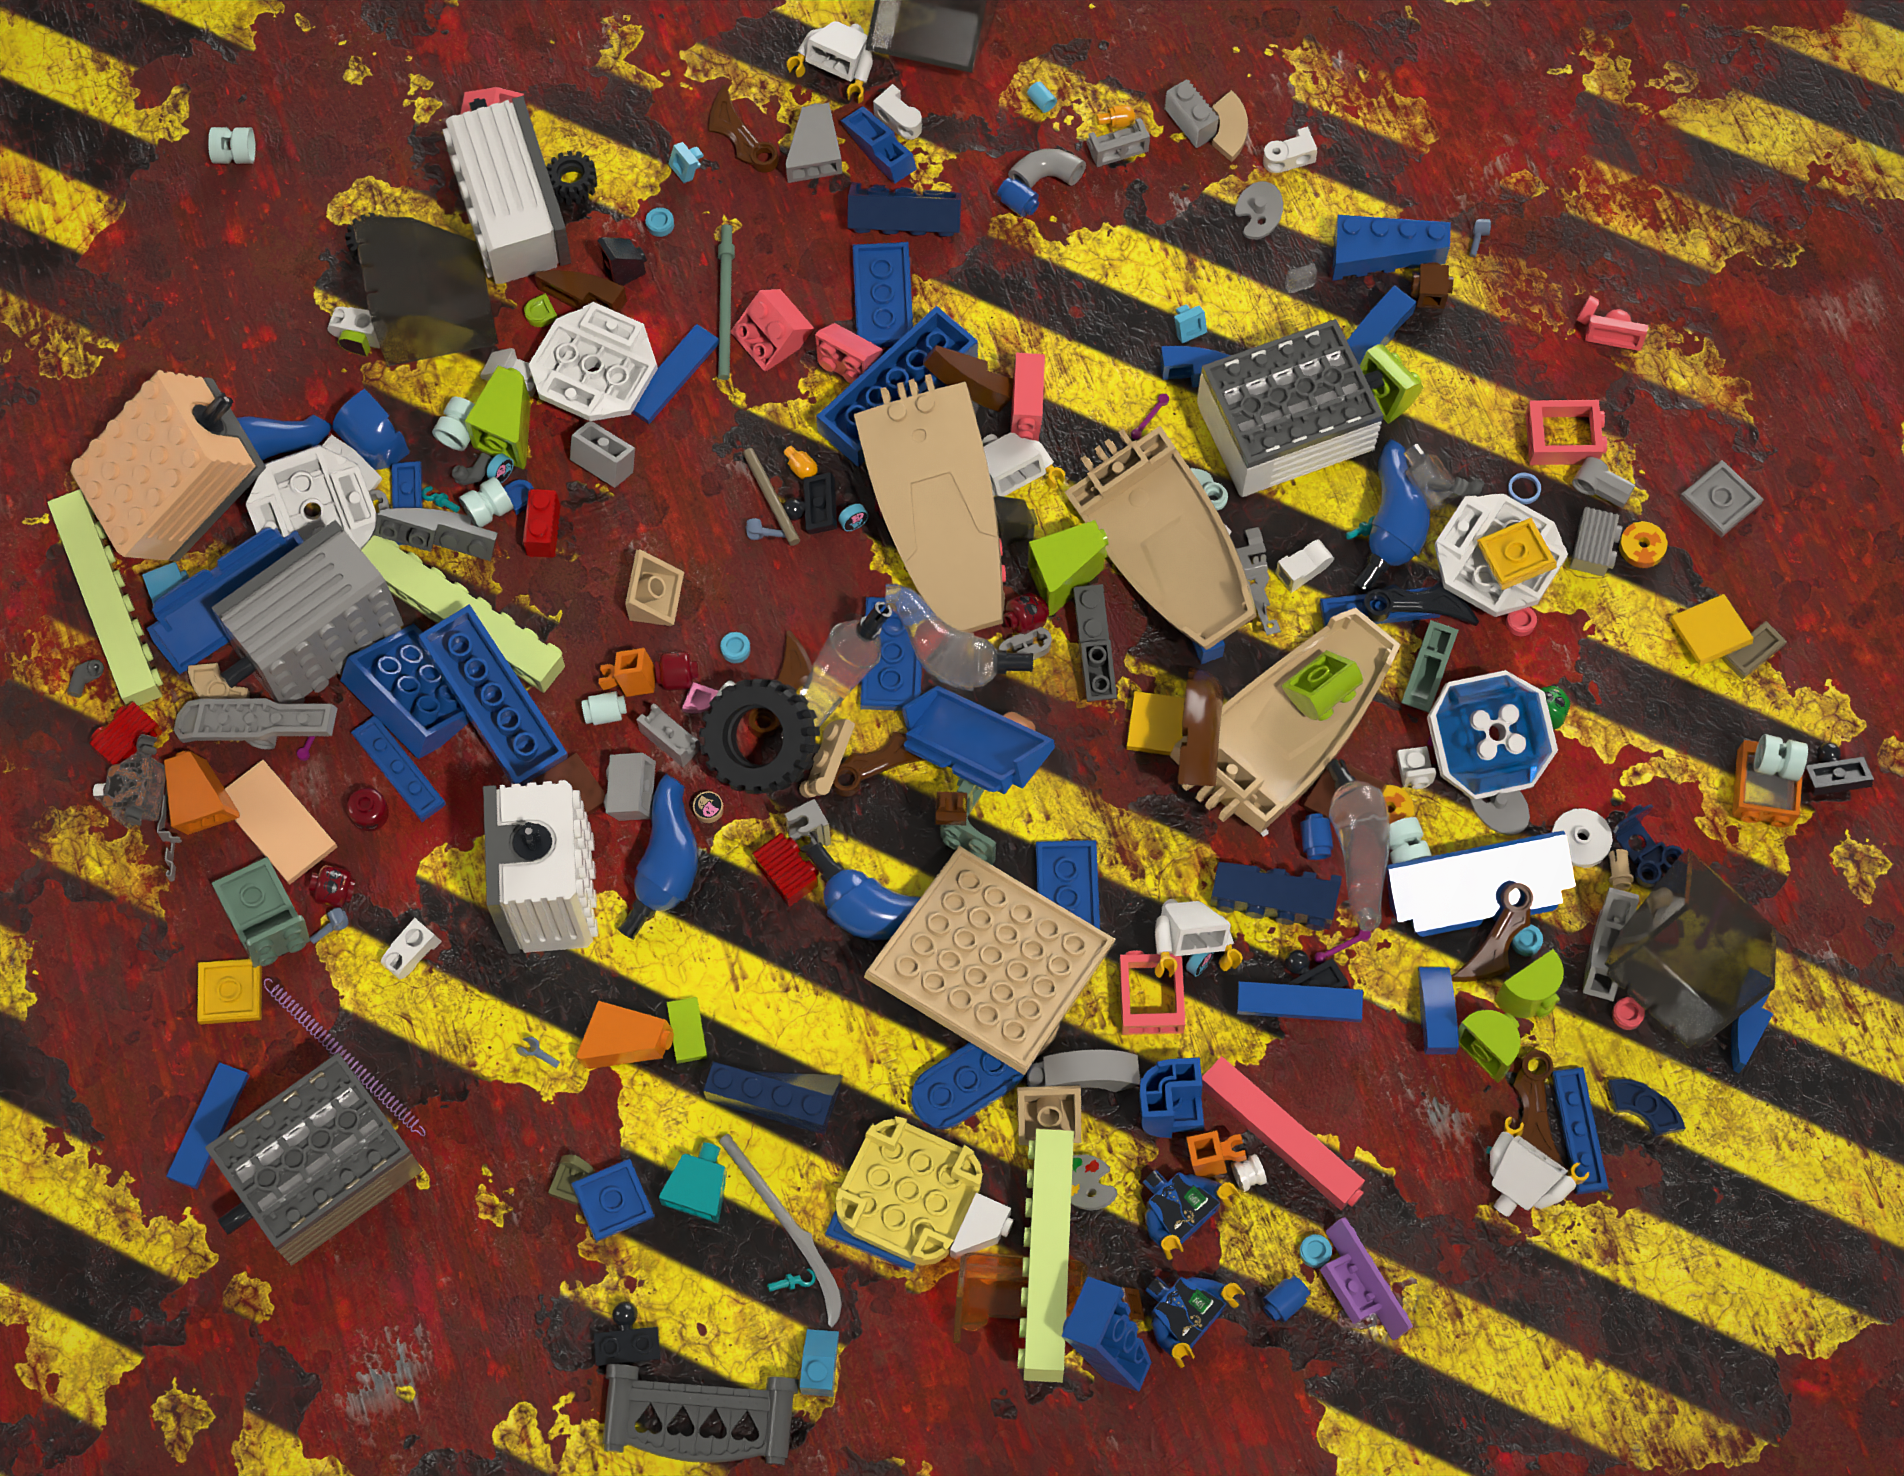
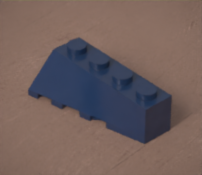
M852 182L848 194V228L854 229L857 233L871 232V229L882 230V233L897 234L901 230L910 231L912 235L938 232L940 236H953L954 233H960L962 193L923 190V194H917V190L908 187H901L893 192L885 188V185L874 184L873 187L863 189L861 188V183Z
M1218 862L1210 906H1214L1218 911L1225 913L1239 911L1255 919L1269 917L1285 925L1299 923L1315 931L1330 930L1342 876L1331 875L1330 880L1317 879V874L1312 872H1304L1303 875L1296 877L1290 876L1285 869L1274 868L1267 870L1266 873H1261L1260 868L1257 866Z
M713 1062L703 1091L706 1101L825 1135L843 1075L752 1072Z

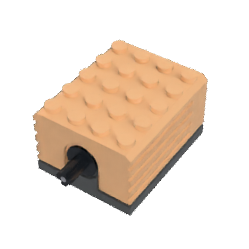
M158 370L149 381L143 383L141 390L135 397L125 403L124 409L117 417L108 422L106 429L99 437L90 442L89 448L80 458L75 459L72 463L70 471L115 550L123 557L179 561L266 469V466L231 410L232 398L227 397L225 393L221 392L212 378H202L200 376L195 378L193 375L185 376L181 373L175 375L173 372L167 371V373H164L162 370Z

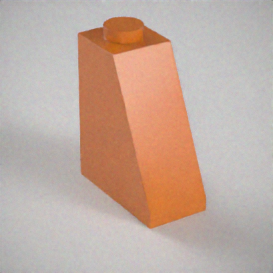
M182 751L177 753L175 757L164 760L172 828L189 835L240 818L238 809L206 759L191 751Z
M598 1001L576 1058L583 1067L588 1069L661 1059L665 1050H668L672 1045L674 1038L673 1029L665 1019Z

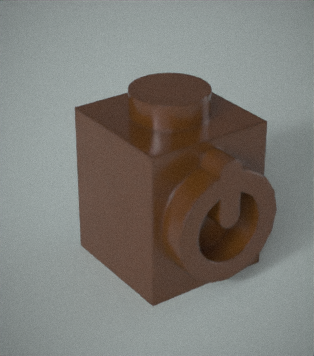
M1436 262L1421 263L1418 272L1412 271L1410 295L1416 298V307L1445 309L1448 293H1452L1454 282L1453 276H1449V265H1440Z

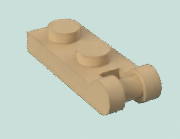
M848 719L832 721L826 726L823 732L824 739L821 747L813 758L815 762L813 763L809 778L800 784L799 789L803 797L810 798L829 793L855 723Z

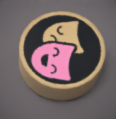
M702 792L697 795L693 802L694 814L701 822H715L723 814L722 799L714 792Z

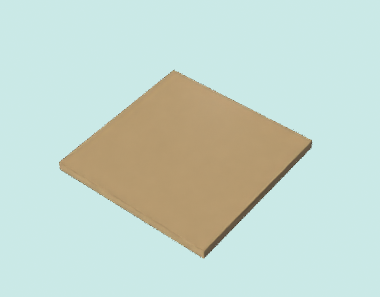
M959 846L868 968L864 978L1025 1075L1112 948L1116 939Z

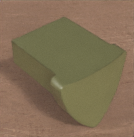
M564 1155L560 1158L559 1167L548 1194L551 1197L579 1206L571 1183L590 1176L596 1171L580 1157Z

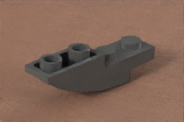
M394 508L379 511L374 535L429 552L432 551L434 545L491 561L498 533L471 525L472 517L459 513L426 508Z
M1103 584L1074 587L1077 637L1087 702L1117 699Z

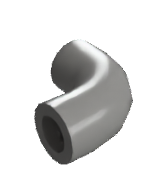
M1042 149L1031 152L1018 161L1011 168L1008 175L1013 180L1018 179L1029 188H1032L1037 181L1047 176L1057 177L1072 186L1082 177L1086 168V162L1060 149Z

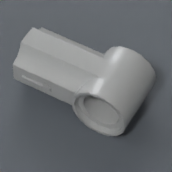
M1587 457L1572 481L1573 486L1579 492L1590 496L1597 494L1621 508L1625 506L1636 486L1610 472L1608 466L1602 460L1595 457Z

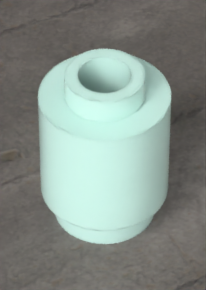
M617 691L588 696V700L582 701L586 724L593 723L595 726L622 720V714L627 713L624 696L618 697Z

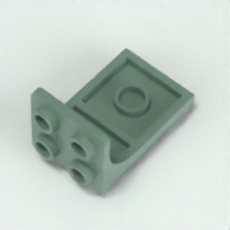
M960 777L957 783L959 788L956 792L967 793L968 818L985 789ZM968 819L966 820V826L940 825L941 838L947 846L955 850L961 846L993 865L996 859V842L977 831Z
M268 857L211 883L254 968L260 965H270L277 960L278 956L287 952H297L304 948L306 943L310 942L306 922L302 915L298 916Z

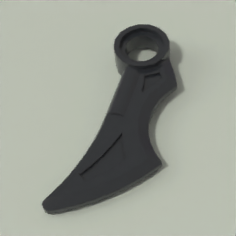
M1440 581L1430 589L1420 592L1407 591L1395 584L1383 589H1374L1367 593L1362 604L1363 614L1375 622L1387 619L1391 612H1412L1444 615L1477 626L1479 623L1478 618L1467 603L1459 596L1446 590ZM1381 600L1385 604L1386 609L1375 611L1370 606V601Z

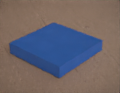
M630 1159L571 1183L595 1243L654 1218L653 1211Z

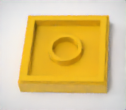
M1532 517L1477 539V545L1502 590L1557 568V562Z
M1725 594L1671 616V623L1699 666L1753 644V636Z
M1135 691L1126 750L1171 755L1175 744L1184 737L1182 736V721L1185 698Z
M250 959L198 963L197 1022L199 1024L261 1020V965L254 968Z

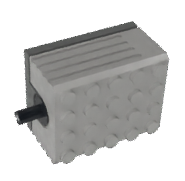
M336 520L212 607L233 649L241 659L221 673V677L230 688H233L253 674L271 698L278 704H303L305 701L304 697L313 690L314 692L324 690L329 684L328 679L336 673L339 675L343 674L349 656L400 631V627L404 625L385 579L349 535L343 531V528Z

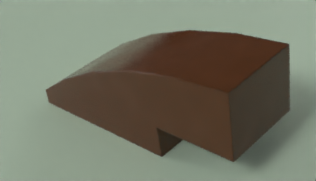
M560 270L537 271L535 274L538 290L576 310H581L583 306L595 302L619 313L627 302L624 286L595 275Z
M937 345L923 359V365L947 386L966 382L971 400L984 407L1000 412L1012 399L1013 379L987 371L988 361Z

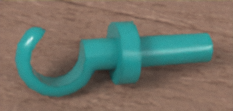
M428 486L423 489L422 498L424 500H435V504L438 507L445 506L455 513L459 511L460 507L449 501L448 495L445 493H434L431 496H427L426 493L432 491L433 487Z
M1375 516L1370 517L1368 523L1365 521L1361 522L1359 528L1345 534L1346 538L1349 540L1361 534L1368 536L1371 532V523Z
M810 1268L806 1270L812 1276V1280L807 1283L801 1280L800 1275L793 1277L790 1273L786 1274V1279L767 1284L769 1292L785 1287L792 1290L795 1289V1284L810 1287L815 1282V1273Z

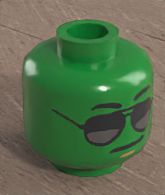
M1547 686L1539 688L1545 693L1553 730L1558 729L1566 720L1570 709V700L1559 687Z

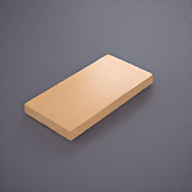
M264 760L260 761L225 788L240 814V818L234 819L235 822L264 856L269 858L271 864L289 885L337 848L336 843Z

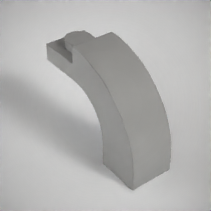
M1611 887L1608 888L1589 949L1583 981V993L1614 1001L1622 976V960L1625 945L1639 902V895Z
M1080 1050L1053 1054L1043 1057L1044 1061L1032 1064L1027 1071L1028 1087L1080 1085L1081 1088H1101L1118 1092L1140 1086L1138 1055L1123 1051Z

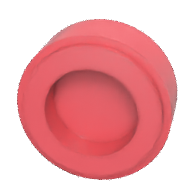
M1590 295L1576 321L1584 325L1588 324L1591 315L1594 314L1599 305V299Z
M1529 607L1508 613L1506 619L1508 630L1516 636L1529 635L1533 632L1537 623V616Z
M1631 997L1620 999L1612 1010L1614 1023L1625 1030L1637 1028L1645 1016L1643 1005Z

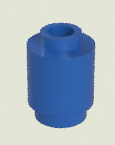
M1009 177L998 189L997 196L1001 198V202L1021 217L1032 215L1039 206V195L1018 179L1013 180Z
M1323 814L1305 816V820L1300 822L1303 852L1307 853V859L1322 860L1331 857L1333 840L1330 819L1323 818Z
M1295 1275L1290 1279L1285 1278L1263 1298L1265 1303L1263 1310L1274 1322L1279 1319L1285 1323L1307 1303L1306 1298L1310 1296V1291Z

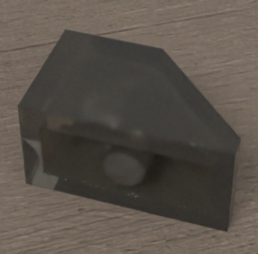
M995 496L998 532L1002 547L1034 537V529L1038 525L1034 509H1028L1024 499Z

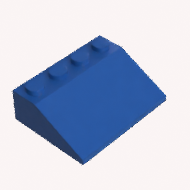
M412 624L349 656L340 681L420 759L440 748L471 721L420 645L418 635L423 632L415 624Z

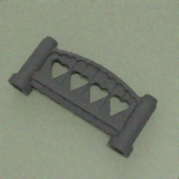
M620 1364L607 1365L605 1378L609 1379L602 1441L604 1451L623 1453L624 1447L629 1445L657 1456L687 1462L717 1463L764 1456L766 1457L765 1464L785 1465V1459H788L793 1396L798 1394V1379L767 1377L766 1390L638 1381V1367ZM652 1403L662 1423V1430L657 1434H652L649 1430L639 1433L635 1429V1424ZM684 1406L694 1425V1433L691 1436H684L681 1432L677 1435H670L667 1427ZM716 1408L727 1429V1434L722 1439H717L713 1435L709 1438H703L699 1432L700 1428ZM747 1411L759 1431L758 1439L753 1442L748 1441L745 1437L742 1440H735L732 1437V1430Z

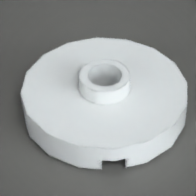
M1572 809L1563 813L1552 829V832H1565L1573 867L1590 868L1601 863L1608 855L1613 842L1612 832L1607 821L1597 812L1588 809ZM1577 834H1585L1587 836V840L1579 839Z

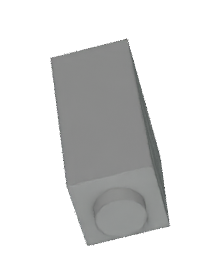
M814 103L807 107H802L786 160L788 183L842 174L841 155L829 103Z

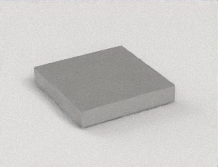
M1723 460L1680 496V499L1721 538L1761 505L1764 500Z

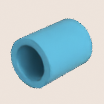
M1040 81L1034 83L1027 91V96L1043 113L1050 111L1057 103V98Z

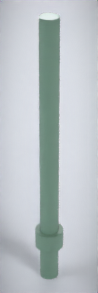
M725 224L721 226V244L718 245V258L721 260L718 378L721 380H728L730 378L732 260L735 258V246L732 244V226Z

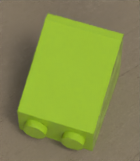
M497 366L467 416L465 424L473 448L494 457L503 453L513 459L514 466L524 469L527 459L531 402L524 376L518 370Z
M1096 520L1029 542L1028 568L1039 595L1048 605L1049 616L1054 615L1074 597V587L1086 586L1104 568V558H1107L1106 546L1109 543L1105 530H1099Z

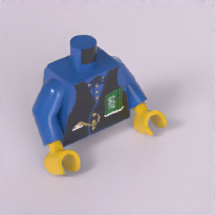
M1154 1170L1143 1181L1145 1186L1154 1194L1147 1202L1145 1214L1149 1237L1163 1249L1166 1258L1171 1260L1173 1257L1170 1250L1179 1249L1180 1252L1184 1251L1181 1244L1219 1210L1220 1202L1218 1200L1221 1199L1223 1204L1230 1208L1233 1204L1227 1197L1231 1194L1240 1196V1193L1232 1183L1221 1184L1209 1178L1193 1174L1184 1175L1180 1172L1167 1182L1157 1170Z
M1156 1277L1148 1286L1146 1292L1159 1302L1151 1315L1153 1318L1151 1326L1158 1346L1171 1357H1174L1178 1367L1183 1368L1185 1365L1181 1358L1186 1355L1191 1356L1192 1359L1195 1358L1191 1348L1224 1311L1226 1306L1224 1300L1231 1307L1236 1308L1239 1304L1233 1299V1296L1236 1294L1245 1295V1292L1236 1283L1226 1285L1214 1280L1196 1277L1188 1279L1181 1277L1170 1288L1159 1277Z

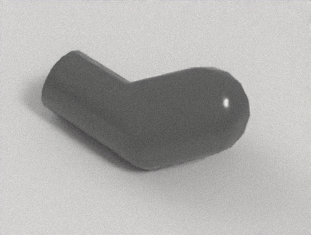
M481 453L473 467L465 468V466L460 465L454 467L452 477L456 483L463 486L480 482L485 476L492 458L485 453Z
M89 660L74 669L67 694L80 698L85 684L102 675L104 671L103 663L99 660Z

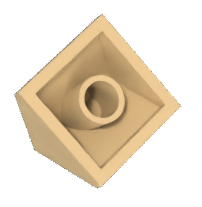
M641 549L636 550L625 603L629 620L667 626L674 625L684 572Z
M1080 1085L1018 1087L1019 1145H1029V1140H1035L1036 1129L1074 1131L1073 1143H1081Z

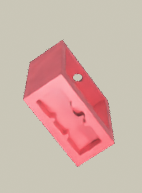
M1016 353L1010 433H1015L1021 438L1039 442L1043 414L1045 354Z
M1599 400L1529 401L1525 413L1529 465H1582L1587 457L1601 459L1602 454H1606L1607 437L1602 436L1605 413L1600 411ZM1543 417H1589L1592 445L1545 446Z
M1128 951L1125 953L1126 955H1120L1119 979L1122 1035L1183 1034L1185 1029L1182 956L1170 954L1178 964L1174 972L1176 1013L1130 1014L1129 968H1155L1161 960V955L1157 954V952L1156 954H1144L1142 951Z

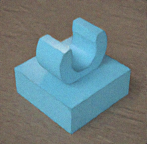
M681 142L673 146L668 164L681 181L686 183L693 180L696 169L701 165L697 159L702 158L704 154L698 147L689 150Z
M1187 304L1176 308L1178 315L1174 316L1178 339L1182 343L1207 333L1205 311L1200 305L1192 309Z

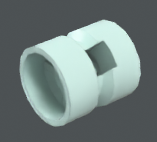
M212 127L210 129L208 144L209 155L213 164H229L232 159H234L236 164H252L254 162L256 147L255 136L251 127H236L232 132L228 127Z
M452 397L443 411L446 416L440 417L432 431L433 436L449 448L464 451L470 442L465 420L475 404L462 397Z
M495 477L480 484L479 492L471 490L459 497V501L466 514L472 517L474 526L480 528L493 521L494 514L500 517L514 508L506 491Z
M1763 734L1755 752L1754 771L1770 776L1777 772L1780 778L1797 782L1802 777L1806 766L1808 745L1793 740L1783 743L1780 737Z
M1416 817L1395 821L1381 830L1386 847L1393 850L1390 853L1393 864L1432 856L1427 842L1421 840L1424 833Z

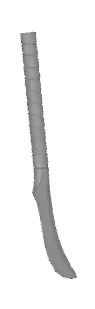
M729 1134L724 1135L719 1140L720 1144L727 1150V1153L792 1237L812 1267L825 1298L828 1324L832 1328L840 1317L842 1307L840 1291L833 1275L814 1245L812 1234L804 1231L794 1221L736 1142L733 1141L732 1137Z

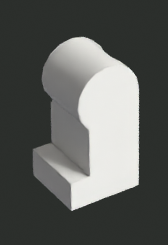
M892 84L873 101L874 115L901 137L909 140L915 139L922 132L921 113L918 109L908 107L901 101L900 90Z
M1308 126L1298 129L1295 138L1283 142L1271 141L1265 146L1263 165L1267 171L1280 173L1316 162L1317 147Z
M336 307L327 329L333 336L338 338L344 330L364 333L370 347L380 348L388 326L380 312L353 307Z
M1315 540L1303 550H1299L1292 556H1286L1279 560L1275 574L1289 592L1292 593L1324 571L1333 562L1334 557L1320 540Z
M414 918L383 955L381 964L401 980L408 976L414 970L417 963L442 941Z

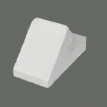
M513 348L492 352L480 377L489 381L498 365L506 369L514 368L524 376L528 394L533 397L536 386L529 369V363L517 359L515 349Z

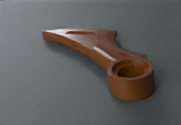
M723 85L712 106L709 132L720 133L730 138L736 147L737 159L752 164L755 170L762 173L773 171L779 163L776 147L772 143L759 142L738 116L731 101L727 85ZM761 153H770L772 155L771 159L766 162H761L757 159Z
M787 631L784 659L777 681H781L782 684L790 685L798 690L804 684L815 680V674L802 644L791 631ZM754 708L749 715L750 731L758 738L764 739L773 736L778 727L781 726L778 717L771 710ZM760 716H767L772 720V724L767 728H759L755 721Z
M893 732L889 742L880 750L869 754L852 753L843 764H840L832 784V789L840 796H852L860 789L861 780L897 766L927 760L905 750L906 734ZM842 774H850L854 777L855 781L850 786H842L839 784L838 778Z
M1517 882L1510 883L1504 887L1500 895L1501 903L1504 907L1502 913L1480 949L1466 964L1451 975L1452 982L1484 980L1510 970L1508 962L1510 943L1517 933L1530 926L1531 906L1534 896L1532 890L1526 884ZM1515 889H1520L1525 894V901L1519 907L1513 906L1509 901V895Z
M1530 1051L1522 1060L1520 1071L1513 1084L1523 1103L1521 1123L1523 1122L1524 1127L1520 1137L1566 1169L1554 1144L1547 1114L1544 1081L1549 1078L1553 1071V1062L1551 1057L1544 1051ZM1532 1059L1541 1060L1545 1065V1072L1540 1075L1531 1073L1528 1068L1529 1061Z

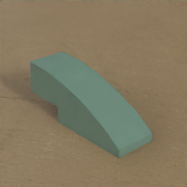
M1430 620L1404 693L1402 704L1430 713L1459 631L1458 629Z

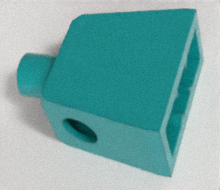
M703 1142L698 1157L683 1154L660 1193L659 1200L661 1205L718 1223L727 1178L726 1168L716 1164L721 1148L714 1144Z

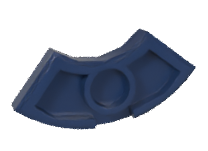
M1614 1079L1607 1082L1615 1113H1629L1639 1117L1648 1125L1653 1137L1682 1132L1686 1129L1680 1113L1666 1096L1663 1097L1648 1087L1647 1084L1628 1079Z

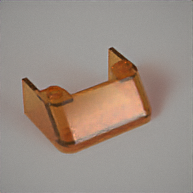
M979 1252L966 1253L961 1256L953 1343H960L961 1328L968 1331H977L988 1323V1317L1019 1320L1020 1318H1027V1307H1021L1022 1287L1028 1288L1029 1277H1022L1023 1257L1030 1256ZM1072 1259L1068 1260L1066 1318L1073 1311L1087 1279L1088 1267L1085 1263Z

